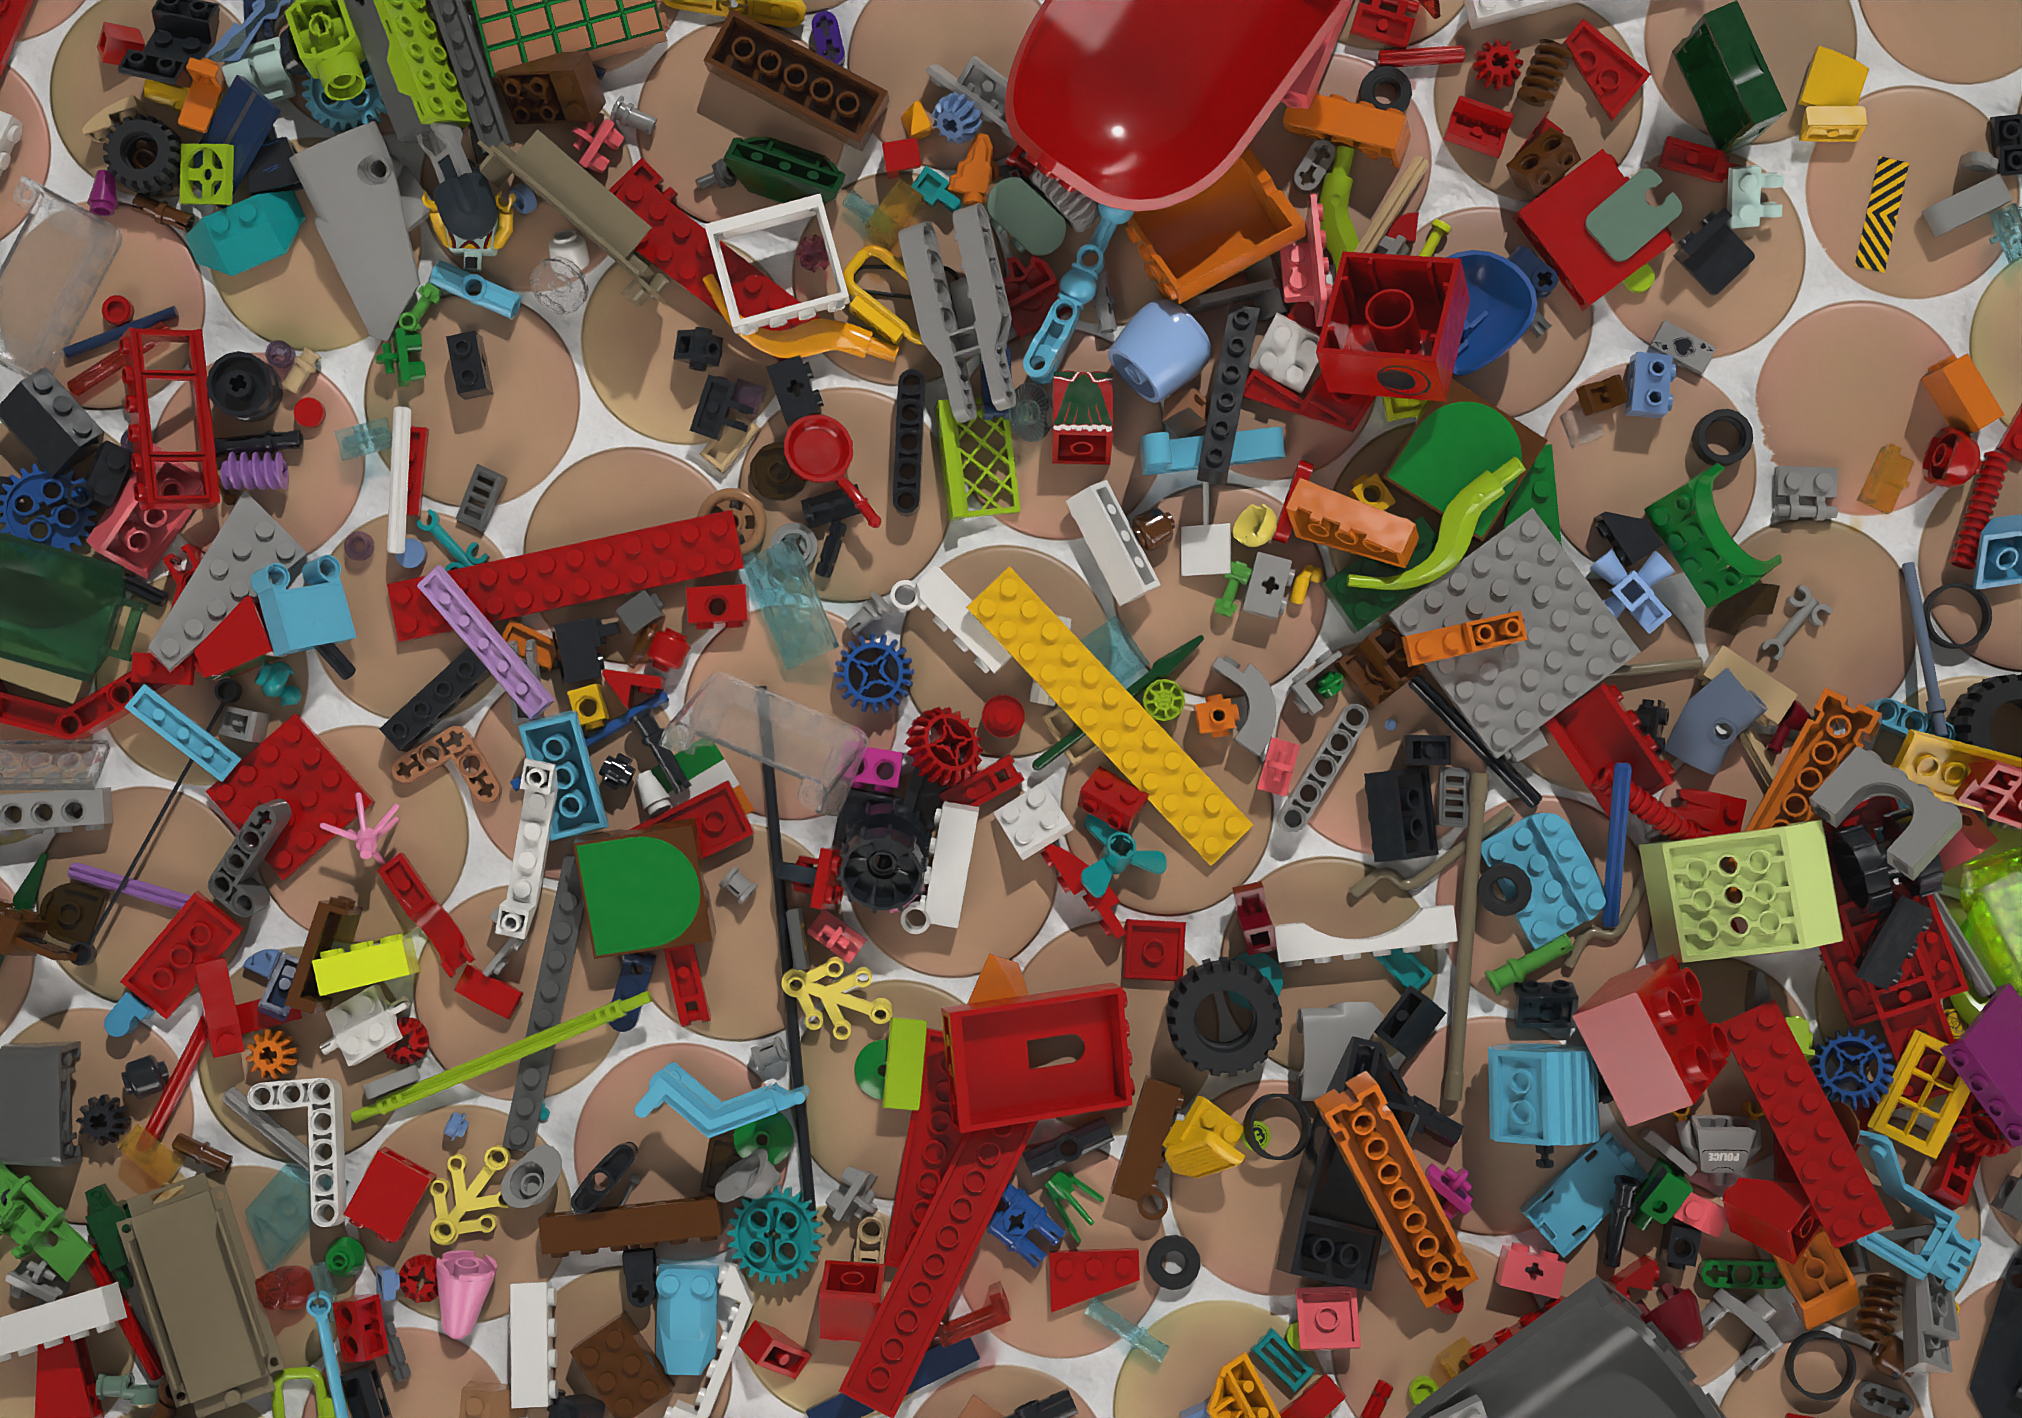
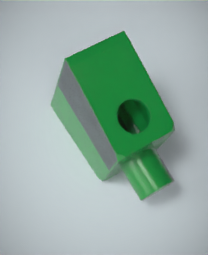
M1661 1157L1657 1158L1648 1172L1649 1177L1636 1192L1635 1202L1639 1209L1630 1221L1643 1231L1647 1230L1654 1219L1663 1225L1666 1224L1693 1191V1187L1685 1174Z

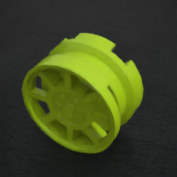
M1161 679L1151 683L1143 693L1142 704L1143 708L1154 720L1164 722L1174 719L1181 713L1185 704V696L1177 683Z

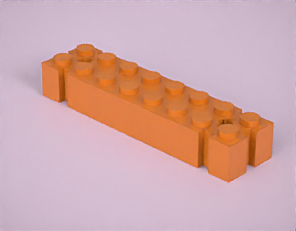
M1825 687L1814 706L1815 717H1817L1816 721L1807 719L1745 831L1782 827L1791 823L1822 819L1811 811L1810 797L1857 746L1865 750L1862 744L1863 740L1872 742L1882 724V713L1860 703L1856 709L1849 707L1847 697ZM1840 726L1845 727L1844 734H1834V728L1839 730ZM1822 819V821H1823V827H1824V826L1826 825L1827 821H1825L1824 819ZM1732 857L1727 862L1728 870L1731 873H1734L1737 869V862ZM1729 887L1726 891V896L1730 902H1741L1743 895L1739 888Z
M1364 1071L1345 1082L1348 1087L1347 1090L1339 1094L1333 1089L1313 1101L1323 1120L1329 1126V1131L1399 1265L1405 1271V1276L1411 1288L1425 1308L1428 1309L1447 1298L1445 1290L1454 1286L1459 1291L1478 1280V1277L1469 1259L1463 1254V1248L1393 1112L1386 1106L1388 1102L1378 1083L1367 1071Z

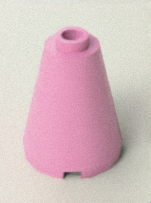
M455 1250L444 1253L442 1259L440 1260L438 1257L436 1261L442 1330L450 1338L463 1339L471 1334L497 1272L496 1261L488 1255L484 1254V1259L475 1257V1251Z

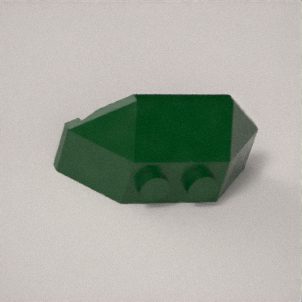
M752 137L744 140L742 138H733L723 160L749 192L781 203L816 194H821L823 203L833 200L837 197L846 176L825 155L771 137Z

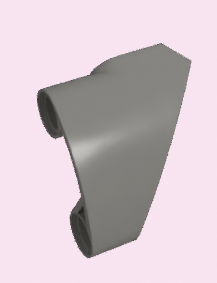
M1342 1002L1332 1004L1326 1008L1298 1009L1296 1018L1297 1030L1299 1035H1303L1304 1066L1296 1079L1298 1100L1313 1101L1326 1093L1352 1036L1367 1040L1371 1038L1384 1017L1372 1002Z

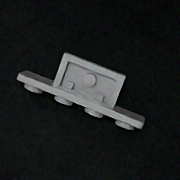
M976 56L971 57L958 79L938 64L928 66L926 72L932 76L930 79L934 84L941 88L947 87L959 96L966 93L968 101H975L974 107L982 111L980 114L981 118L990 123L996 122L1002 127L1001 131L1013 139L1009 132L1005 115L1007 78Z

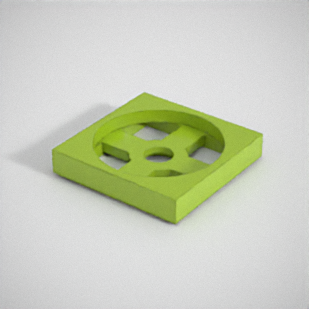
M181 144L179 203L190 205H232L234 145ZM198 151H203V165L200 168H193L194 155ZM215 153L218 155L223 169H219L215 164ZM207 169H210L212 173L210 180L205 178ZM193 181H200L202 184V198H197L193 194ZM219 181H222L219 190L214 195V187Z

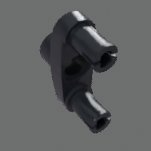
M628 1141L618 1144L588 1174L571 1198V1206L575 1212L579 1214L589 1213L615 1187L636 1159L638 1147L635 1143ZM596 1173H603L608 1177L609 1184L607 1187L597 1185L595 1182Z

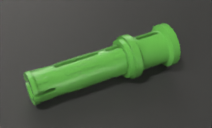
M1564 933L1562 936L1517 960L1515 958L1507 959L1506 964L1493 971L1487 970L1484 974L1494 993L1500 995L1502 989L1516 982H1524V979H1526L1525 975L1570 951H1574V946L1570 945L1572 942Z

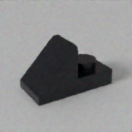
M1403 736L1404 766L1451 765V736Z

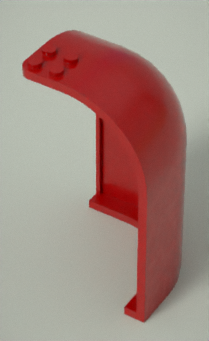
M1045 0L1029 25L1010 70L1005 96V115L1009 132L1017 144L1027 152L1024 156L1025 159L1035 165V168L1048 178L1053 177L1056 179L1058 184L1071 193L1076 189L1100 204L1128 211L1156 210L1181 203L1211 186L1233 166L1353 0Z

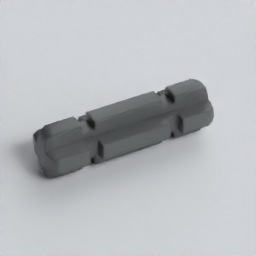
M386 1322L384 1324L390 1353L385 1355L389 1366L393 1367L391 1373L394 1380L401 1381L411 1375L408 1363L405 1364L404 1362L406 1357L399 1337L395 1336L397 1331L394 1323Z

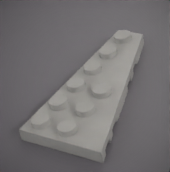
M245 490L148 647V650L169 672L189 657L245 597L253 596L258 598L250 583L251 575L255 571L273 563H280L289 572L307 557V552Z

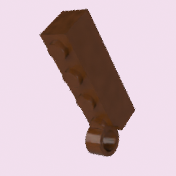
M1146 1075L1113 1179L1111 1192L1112 1194L1137 1201L1140 1214L1144 1218L1153 1221L1161 1219L1168 1209L1166 1196L1161 1190L1157 1189L1158 1180H1155L1154 1177L1157 1168L1162 1169L1164 1166L1166 1151H1163L1164 1146L1162 1144L1174 1125V1122H1172L1174 1112H1180L1185 1095L1180 1093L1182 1089L1180 1085ZM1149 1195H1157L1162 1199V1207L1156 1213H1149L1143 1209V1201Z

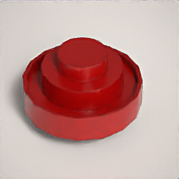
M997 695L985 704L982 711V722L985 729L991 735L998 738H1009L1016 735L1022 729L1025 722V711L1022 704L1016 698L1010 695Z

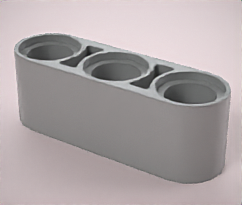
M1997 174L1922 211V214L1934 238L2013 201L2001 175Z

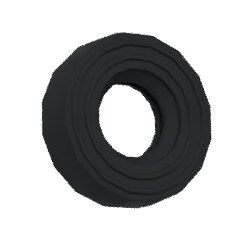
M1391 66L1378 67L1370 71L1362 80L1359 89L1360 101L1369 102L1375 108L1385 111L1387 108H1394L1404 112L1408 108L1412 97L1411 83L1407 75ZM1381 83L1391 84L1396 90V99L1389 104L1380 103L1374 95L1376 86Z
M1503 862L1494 864L1484 871L1479 879L1477 892L1479 900L1486 910L1494 915L1506 917L1516 915L1525 909L1531 899L1532 885L1530 878L1523 869L1515 864ZM1503 878L1511 880L1516 886V895L1506 901L1497 898L1493 892L1494 883Z
M1178 1235L1164 1236L1157 1240L1150 1248L1147 1256V1268L1153 1281L1169 1290L1183 1289L1190 1285L1198 1276L1201 1266L1200 1255L1195 1245L1187 1238ZM1177 1251L1184 1256L1185 1266L1182 1271L1171 1274L1164 1270L1162 1260L1166 1253Z

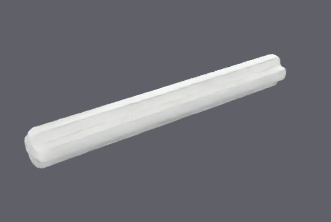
M395 407L393 411L387 551L394 554H401L405 551L411 409L408 407Z

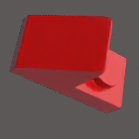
M603 669L602 671L605 680L628 709H632L635 686L638 687V692L654 695L656 694V689L664 690L666 678L608 669Z

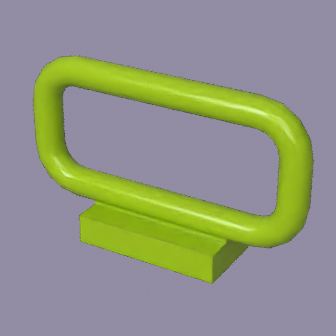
M293 1367L283 1369L274 1376L273 1382L276 1390L271 1391L273 1418H286L283 1385L286 1381L294 1379H310L314 1383L318 1418H336L332 1396L328 1394L326 1378L321 1371L314 1367ZM343 1391L347 1407L346 1393L345 1391Z

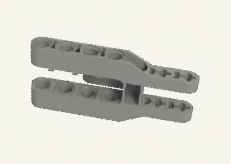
M981 203L965 207L953 213V223L956 231L954 239L958 241L963 262L960 264L961 270H965L966 275L964 278L952 281L950 285L959 330L933 225L929 221L902 229L898 234L921 339L942 366L951 409L959 423L973 420L977 416L976 404L965 361L967 357L981 353L991 399L998 411L1006 410L1016 405L1015 391L1005 352L1012 317L989 217Z

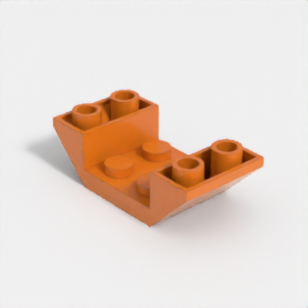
M1823 1227L1794 1265L1770 1253L1795 1299L1792 1305L1806 1331L1860 1305L1857 1283L1839 1248L1834 1250Z

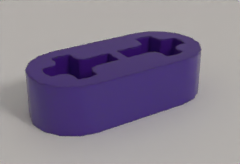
M821 11L812 20V30L818 54L823 57L827 55V44L832 43L834 51L840 52L836 54V60L832 62L842 66L845 61V50L838 21L831 12ZM823 20H827L828 24H833L829 26L830 36L828 37L824 36L822 28H818Z

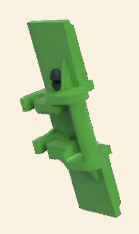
M0 1159V1235L8 1234L19 1245V1247L13 1248L10 1253L16 1259H20L30 1255L35 1250L66 1282H70L95 1249L66 1222L67 1218L64 1216L66 1211L62 1207L57 1208L32 1184L33 1179L29 1175L21 1178L9 1165H4ZM29 1199L48 1217L45 1218L41 1214V1212L29 1202ZM50 1230L58 1235V1242L55 1246H52L47 1239Z

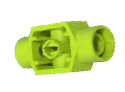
M293 0L294 3L285 11V15L299 57L312 78L320 79L326 96L333 100H349L361 94L365 89L366 81L360 64L366 59L345 1Z

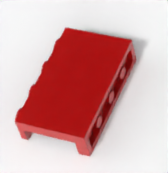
M1606 681L1544 724L1610 819L1611 799L1607 797V794L1600 793V789L1597 790L1592 787L1593 778L1602 767L1609 765L1612 767V771H1614L1616 763H1629L1632 769L1631 781L1634 782L1635 786H1640L1642 791L1649 792L1650 796L1675 782L1673 775L1676 772L1667 759L1661 760L1655 752L1659 747L1651 735L1648 733L1644 736L1638 725L1641 724V721L1633 709L1626 710L1621 702L1624 696L1615 684L1610 686Z

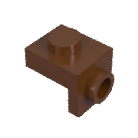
M1619 374L1576 388L1579 403L1585 417L1608 411L1629 401Z

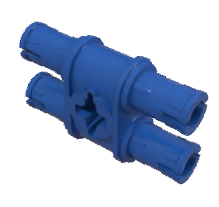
M1008 1182L1001 1196V1199L1006 1203V1208L1003 1211H994L986 1230L988 1234L992 1233L1007 1247V1251L1017 1252L1035 1269L1040 1263L1032 1254L1042 1262L1046 1253L1027 1238V1232L1035 1228L1055 1246L1059 1242V1238L1051 1231L1062 1238L1066 1230L1062 1229L1047 1216L1046 1208L1039 1206L1025 1193V1189H1017ZM1023 1213L1021 1218L1023 1225L1015 1224L1009 1228L1011 1224L1010 1216L1014 1215L1017 1217Z

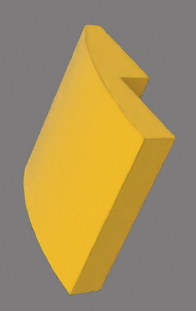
M1818 45L1815 48L1797 104L1806 107L1858 106L1869 68L1846 55Z

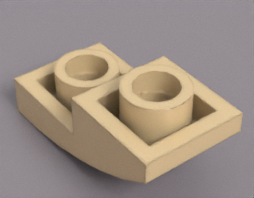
M134 95L119 100L92 117L82 128L83 134L94 142H108L109 139L106 135L108 132L114 133L116 129L113 126L117 122L125 123L123 118L128 116L135 120V115L137 114L147 115L145 105Z

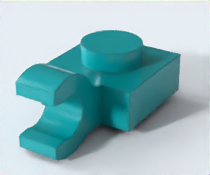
M927 165L909 188L912 194L932 208L938 202L951 213L960 210L962 204H960L961 200L947 191L950 182Z

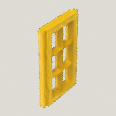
M1915 1029L1895 1071L1891 1075L1894 1078L1893 1084L1886 1085L1889 1093L1881 1095V1101L1877 1103L1867 1126L1937 1159L1971 1090L1959 1075L1953 1086L1937 1079L1947 1060L1940 1049L1949 1044ZM1926 1046L1942 1053L1932 1075L1916 1069ZM1912 1074L1928 1081L1918 1103L1902 1097ZM1934 1084L1950 1091L1939 1114L1923 1107ZM1898 1102L1914 1109L1904 1131L1887 1124ZM1919 1113L1936 1120L1925 1141L1909 1134Z

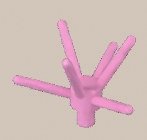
M356 793L360 823L358 833L352 829L345 831L326 823H321L320 828L356 841V848L360 851L361 858L370 859L373 855L376 861L383 866L385 861L376 850L377 841L399 821L398 817L390 820L398 810L399 804H394L374 829L367 828L361 793Z

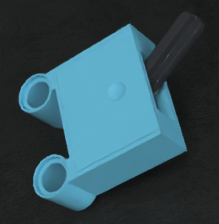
M323 555L306 563L302 569V576L304 581L310 586L286 590V586L289 584L290 574L284 565L273 563L255 571L251 575L250 583L259 598L274 656L316 649L342 680L352 677L355 674L356 668L336 646L357 638L340 579L341 565L339 561L332 555Z

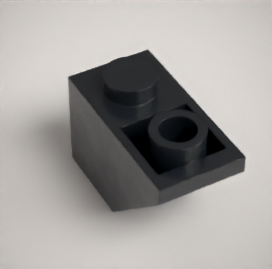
M1606 511L1594 517L1597 523L1595 528L1598 534L1603 539H1608L1620 563H1624L1626 567L1636 563L1663 545L1647 520Z

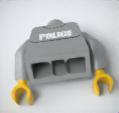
M1745 1101L1742 1105L1744 1115H1691L1690 1120H1687L1686 1115L1689 1114L1690 1106L1685 1107L1682 1114L1676 1111L1670 1112L1674 1117L1678 1118L1676 1128L1680 1145L1690 1161L1697 1163L1700 1171L1708 1173V1181L1711 1184L1724 1185L1727 1173H1741L1744 1171L1746 1163L1755 1156L1762 1146V1122L1759 1121V1117L1764 1113L1758 1102L1756 1103V1112L1753 1113L1751 1111V1101Z

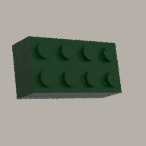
M1423 516L1413 521L1416 524L1419 540L1406 568L1362 556L1320 585L1353 634L1427 585L1424 584L1401 590L1347 586L1348 574L1390 577L1411 570L1425 561L1434 551L1438 537Z

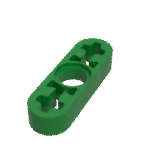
M1707 1258L1698 1266L1700 1280L1714 1288L1779 1289L1786 1284L1773 1259ZM1712 1265H1714L1719 1271H1727L1728 1277L1717 1274L1714 1276V1280H1712L1710 1276L1706 1275V1272L1712 1270ZM1746 1265L1750 1268V1277L1748 1280L1740 1282L1736 1279L1735 1272L1738 1267ZM1772 1267H1774L1779 1272V1276H1775L1774 1281H1772L1767 1276H1759L1758 1270L1761 1272H1771Z

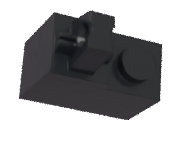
M595 617L550 627L562 684L565 685L602 676L601 671L605 669L602 654L596 652V648L606 644L605 637L620 634L618 622L602 625L601 618L595 619Z

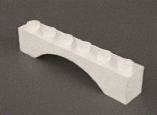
M1450 904L1419 908L1408 920L1398 927L1381 935L1361 939L1329 936L1314 930L1303 922L1273 925L1277 945L1275 950L1277 962H1284V967L1302 965V960L1314 959V963L1332 962L1331 956L1343 955L1344 960L1361 958V953L1373 951V956L1391 955V949L1402 948L1403 953L1421 951L1420 946L1432 944L1433 949H1444L1451 947L1450 942L1458 941L1454 907Z

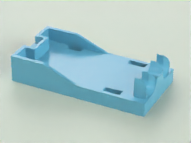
M1606 1130L1599 1136V1141L1589 1145L1519 1210L1555 1251L1565 1258L1611 1212L1609 1201L1614 1196L1616 1185L1613 1182L1616 1175L1634 1177L1641 1184L1649 1175L1613 1134ZM1595 1149L1597 1153L1591 1156L1590 1160L1586 1161L1584 1158ZM1583 1225L1584 1228H1582L1575 1236H1573L1572 1234H1573L1580 1226Z

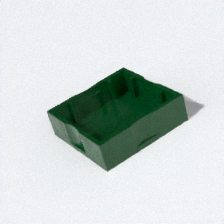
M1737 0L1703 14L1692 27L1690 35L1683 38L1672 51L1687 86L1699 107L1703 121L1716 149L1724 151L1725 155L1753 143L1788 111Z

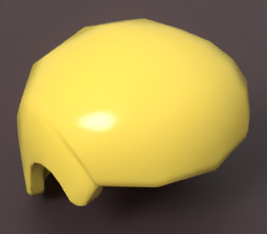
M1254 504L1249 505L1234 523L1233 537L1245 546L1259 547L1271 540L1276 531L1277 516L1265 504H1261L1262 507Z

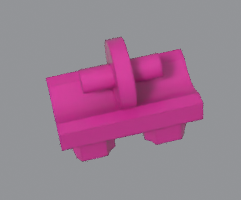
M1431 1163L1426 1168L1425 1176L1435 1195L1440 1193L1446 1198L1440 1204L1446 1217L1452 1220L1461 1212L1467 1215L1472 1210L1470 1204L1473 1200V1196L1468 1193L1472 1185L1465 1180L1469 1172L1465 1168L1455 1172L1450 1167H1447L1443 1172Z

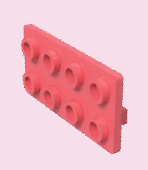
M1310 194L1306 215L1307 243L1290 244L1279 250L1284 303L1314 301L1316 327L1323 325L1332 289L1331 284H1326V275H1329L1328 257H1324L1323 248H1326L1325 230H1321L1320 222H1323V205L1317 204L1316 194Z

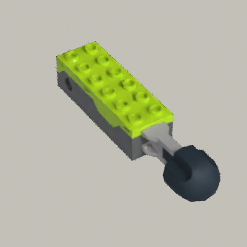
M344 0L398 141L419 143L420 147L432 161L440 182L435 188L433 195L443 224L450 233L463 240L472 241L487 236L495 226L498 218L495 197L487 177L479 173H472L462 148L461 140L463 133L461 130L472 123V120L436 31V26L427 8L426 1Z

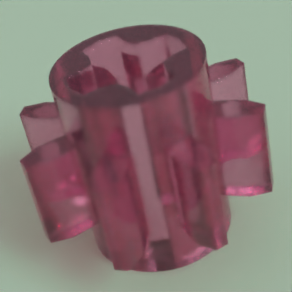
M814 234L810 240L805 236L798 244L800 248L795 253L799 257L801 266L813 273L819 267L825 271L830 262L823 237Z

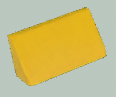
M1808 106L1804 112L1799 141L1857 142L1867 126L1865 108L1863 106Z

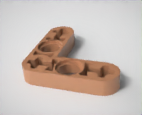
M462 726L447 728L398 758L392 765V775L398 782L412 783L452 759L478 801L492 803L497 801L502 794L500 781L471 733ZM454 732L456 734H463L464 738L461 739L462 745L453 744L446 749L450 751V754L447 755L445 747L439 743V740L442 739V742L447 744L454 739L452 735ZM430 746L436 747L440 753L439 759L434 763L427 762L424 757L425 750ZM417 754L418 761L425 769L422 770L421 766H416L410 770V777L401 775L400 771L403 770L402 764H414L417 762L414 755ZM470 756H475L480 761V768L474 773H470L465 769V761ZM486 771L488 776L482 778L487 785H494V788L491 790L492 796L482 795L481 791L484 789V786L480 780L474 783L472 778L479 777Z

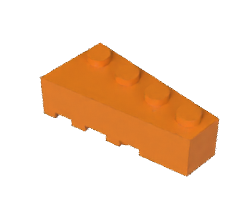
M1318 91L1314 95L1309 110L1301 107L1294 109L1287 106L1282 120L1286 132L1314 141L1329 139L1331 140L1330 143L1336 147H1354L1366 154V158L1375 161L1380 156L1391 159L1390 166L1399 169L1401 168L1411 138L1407 116L1402 111L1394 108H1387L1385 111L1375 108L1369 102L1359 101L1358 104L1348 102L1343 96L1331 94L1328 97L1320 95Z
M1302 478L1299 479L1286 506L1297 538L1402 568H1406L1419 540L1416 524L1411 520L1395 516Z

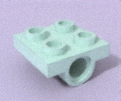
M279 37L249 45L239 61L224 62L225 65L222 66L228 88H230L236 75L244 76L272 103L297 96L291 73L282 64ZM239 48L223 52V60L233 55Z

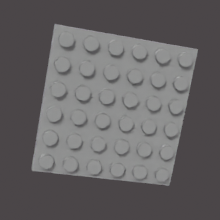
M1533 508L1461 560L1445 575L1434 580L1388 614V617L1404 637L1521 610L1528 640L1424 663L1495 759L1499 758L1641 652Z

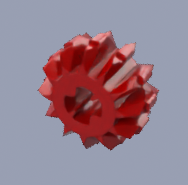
M1499 38L1495 39L1493 46L1489 42H1485L1482 50H1477L1474 57L1477 61L1473 63L1472 69L1480 71L1475 77L1476 81L1486 80L1484 83L1485 89L1489 88L1491 83H1494L1495 90L1500 91L1503 84L1509 88L1514 83L1513 79H1519L1521 75L1519 68L1523 66L1524 62L1516 58L1520 54V49L1510 50L1511 41H1507L1505 46H1502ZM1493 62H1494L1495 64L1501 63L1503 66H1502V67H1501V66H1496V67H1494V66H1493Z

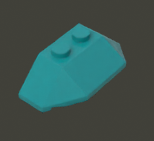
M293 190L257 194L203 217L185 237L197 264L233 277L287 254L306 217Z

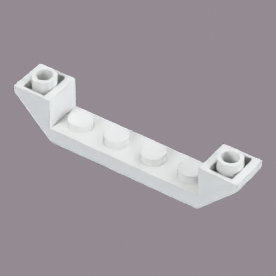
M528 758L524 760L520 789H524L525 793L507 899L500 904L495 930L497 934L520 939L526 938L539 903L558 793L556 764Z
M733 1260L729 1267L723 1266L717 1283L722 1285L719 1294L741 1303H734L728 1320L733 1321L729 1332L723 1331L717 1348L722 1350L718 1361L712 1359L706 1374L707 1377L711 1378L707 1389L701 1387L695 1405L700 1407L698 1408L677 1400L673 1408L667 1407L663 1418H709L755 1303L742 1269H739L740 1264L738 1261Z

